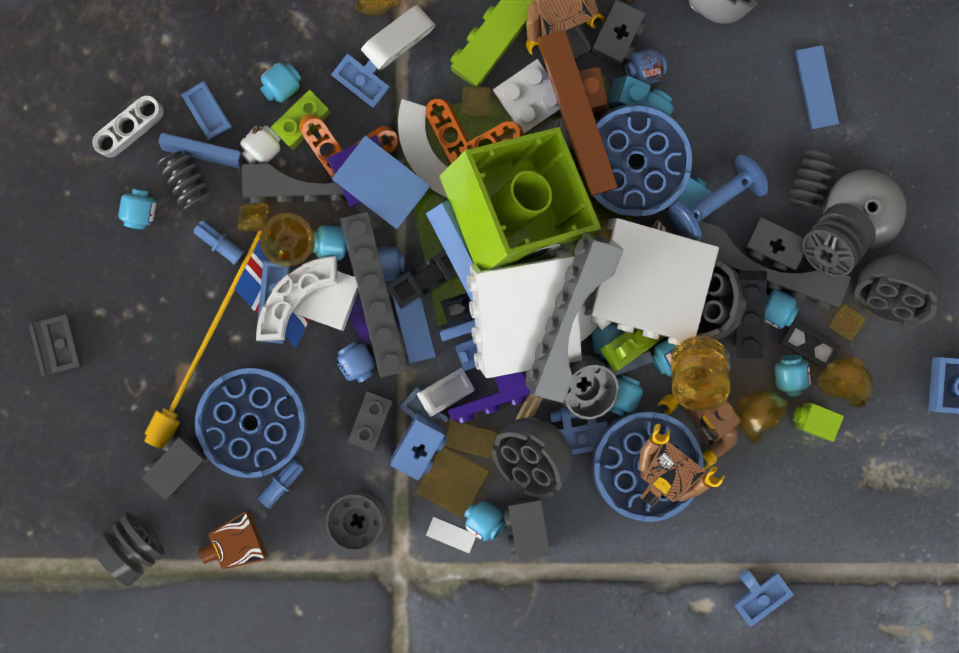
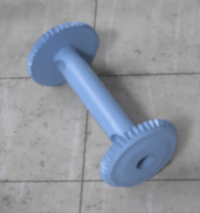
M739 155L734 160L737 176L689 209L677 200L668 207V214L682 237L700 241L702 233L698 225L699 221L747 188L759 197L764 196L768 191V181L759 164L748 156Z

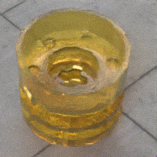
M705 336L691 337L681 341L674 348L671 354L672 395L680 405L695 411H705L716 408L726 401L730 393L728 353L725 347L717 340Z

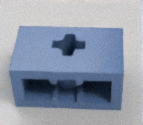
M417 412L393 453L390 466L419 481L423 473L427 475L432 468L434 460L431 458L435 451L441 452L447 441V437H445L446 427ZM421 444L425 445V448H421L420 451L416 450V447H419Z

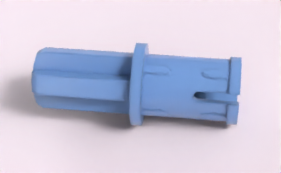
M200 221L193 231L194 234L212 247L213 252L215 250L232 262L233 265L238 262L245 252L229 241L225 233L223 235L205 221Z
M291 460L277 477L273 476V482L258 497V500L264 506L271 509L285 491H290L289 486L304 471L303 466L298 461Z

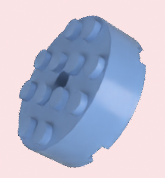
M647 104L622 105L601 116L596 121L617 188L594 195V198L607 209L621 215L630 216L655 214L674 203L687 186L692 167L690 143L679 123L667 112ZM641 154L644 157L643 165L637 168L632 167L628 162L630 156Z
M261 368L238 369L219 377L202 395L195 416L196 436H198L206 457L222 471L243 478L262 477L287 465L301 449L308 428L306 406L295 386L280 374ZM248 415H254L258 420V427L255 430H249L245 426V418Z
M635 411L612 421L597 438L591 456L592 479L602 499L623 516L644 522L668 519L684 510L694 499L693 497L682 502L677 500L672 502L662 495L654 507H651L640 498L650 485L640 477V450L649 437L653 435L656 424H661L658 432L660 434H666L670 429L668 441L704 469L702 451L692 432L677 419L653 411Z

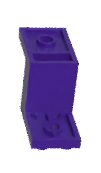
M523 372L496 376L495 379L500 392L450 408L448 412L451 421L457 419L460 424L474 419L473 413L483 410L486 415L500 410L499 404L509 401L512 406L526 401L525 395L530 394L525 386L526 382Z

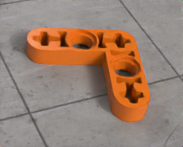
M434 99L426 106L427 118L451 164L460 156L458 150L452 152V147H457L463 143L464 147H459L461 153H463L465 150L480 147L481 142L486 138L491 140L492 143H497L499 140L494 136V133H496L497 137H501L507 133V127L516 130L513 138L521 137L524 133L520 124L507 121L469 141L456 113L448 101L445 99ZM436 105L444 106L445 110L442 111V116L444 120L451 119V123L439 126L440 123L444 122L441 116L434 115V112L437 110ZM450 127L455 128L458 133V138L453 143L448 142L445 138V132Z
M308 114L299 123L300 132L331 178H333L335 174L327 158L343 150L318 115ZM310 123L316 125V129L321 135L319 138L316 139L312 131L309 130L308 125ZM388 126L378 127L366 135L368 138L377 135L383 150L387 153L394 151L399 143L397 134ZM386 135L390 142L385 144L382 142L381 137ZM324 143H332L334 145L333 151L328 155L320 153V147Z

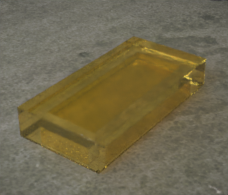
M452 420L450 421L446 436L447 441L444 446L493 459L491 448L495 445V439L499 433L465 423L459 424L457 421Z

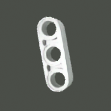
M415 5L368 40L361 48V51L378 70H382L427 36L434 29L435 24L418 5Z
M151 96L139 98L95 134L92 141L94 149L106 157L117 156L162 119L164 114L162 105ZM148 104H154L155 112L150 116H145L143 112L144 107ZM132 120L134 122V129L130 133H124V123ZM111 137L113 139V146L111 149L104 151L102 142L104 139Z

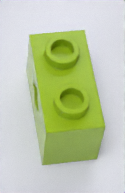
M309 90L271 128L294 150L305 140L299 129L301 119L308 114H315L324 121L331 115V112ZM313 123L308 125L310 131L313 132L316 129V125Z
M803 402L801 407L797 406L793 414L792 421L795 422L793 428L823 440L834 442L844 416L818 405Z

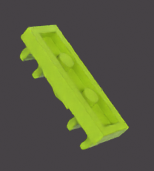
M634 328L633 333L625 331L601 348L600 351L614 372H617L661 341L665 336L659 335L658 340L642 336L643 330Z

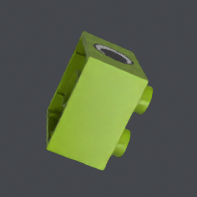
M560 127L465 150L439 176L472 260L480 271L535 262L556 256L555 250L567 249L572 251L575 249L577 242L582 239L584 232L595 234L601 229Z

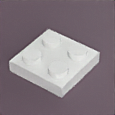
M538 59L493 89L494 94L513 121L522 127L523 135L560 110L550 77Z

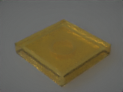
M444 446L441 452H438L432 468L425 475L416 493L463 519L465 512L472 504L489 471Z

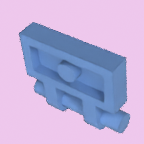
M566 406L560 407L558 411L550 412L551 422L562 421L564 429L558 430L567 439L573 455L593 451L597 438L607 427V421L596 422L595 419H586L587 424L572 427L571 419L579 417L572 414Z

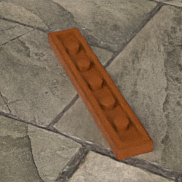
M565 30L538 37L537 41L589 197L616 189L617 184Z

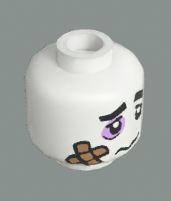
M255 126L240 142L241 148L244 150L241 155L250 164H268L280 151L279 141L281 139L268 126Z

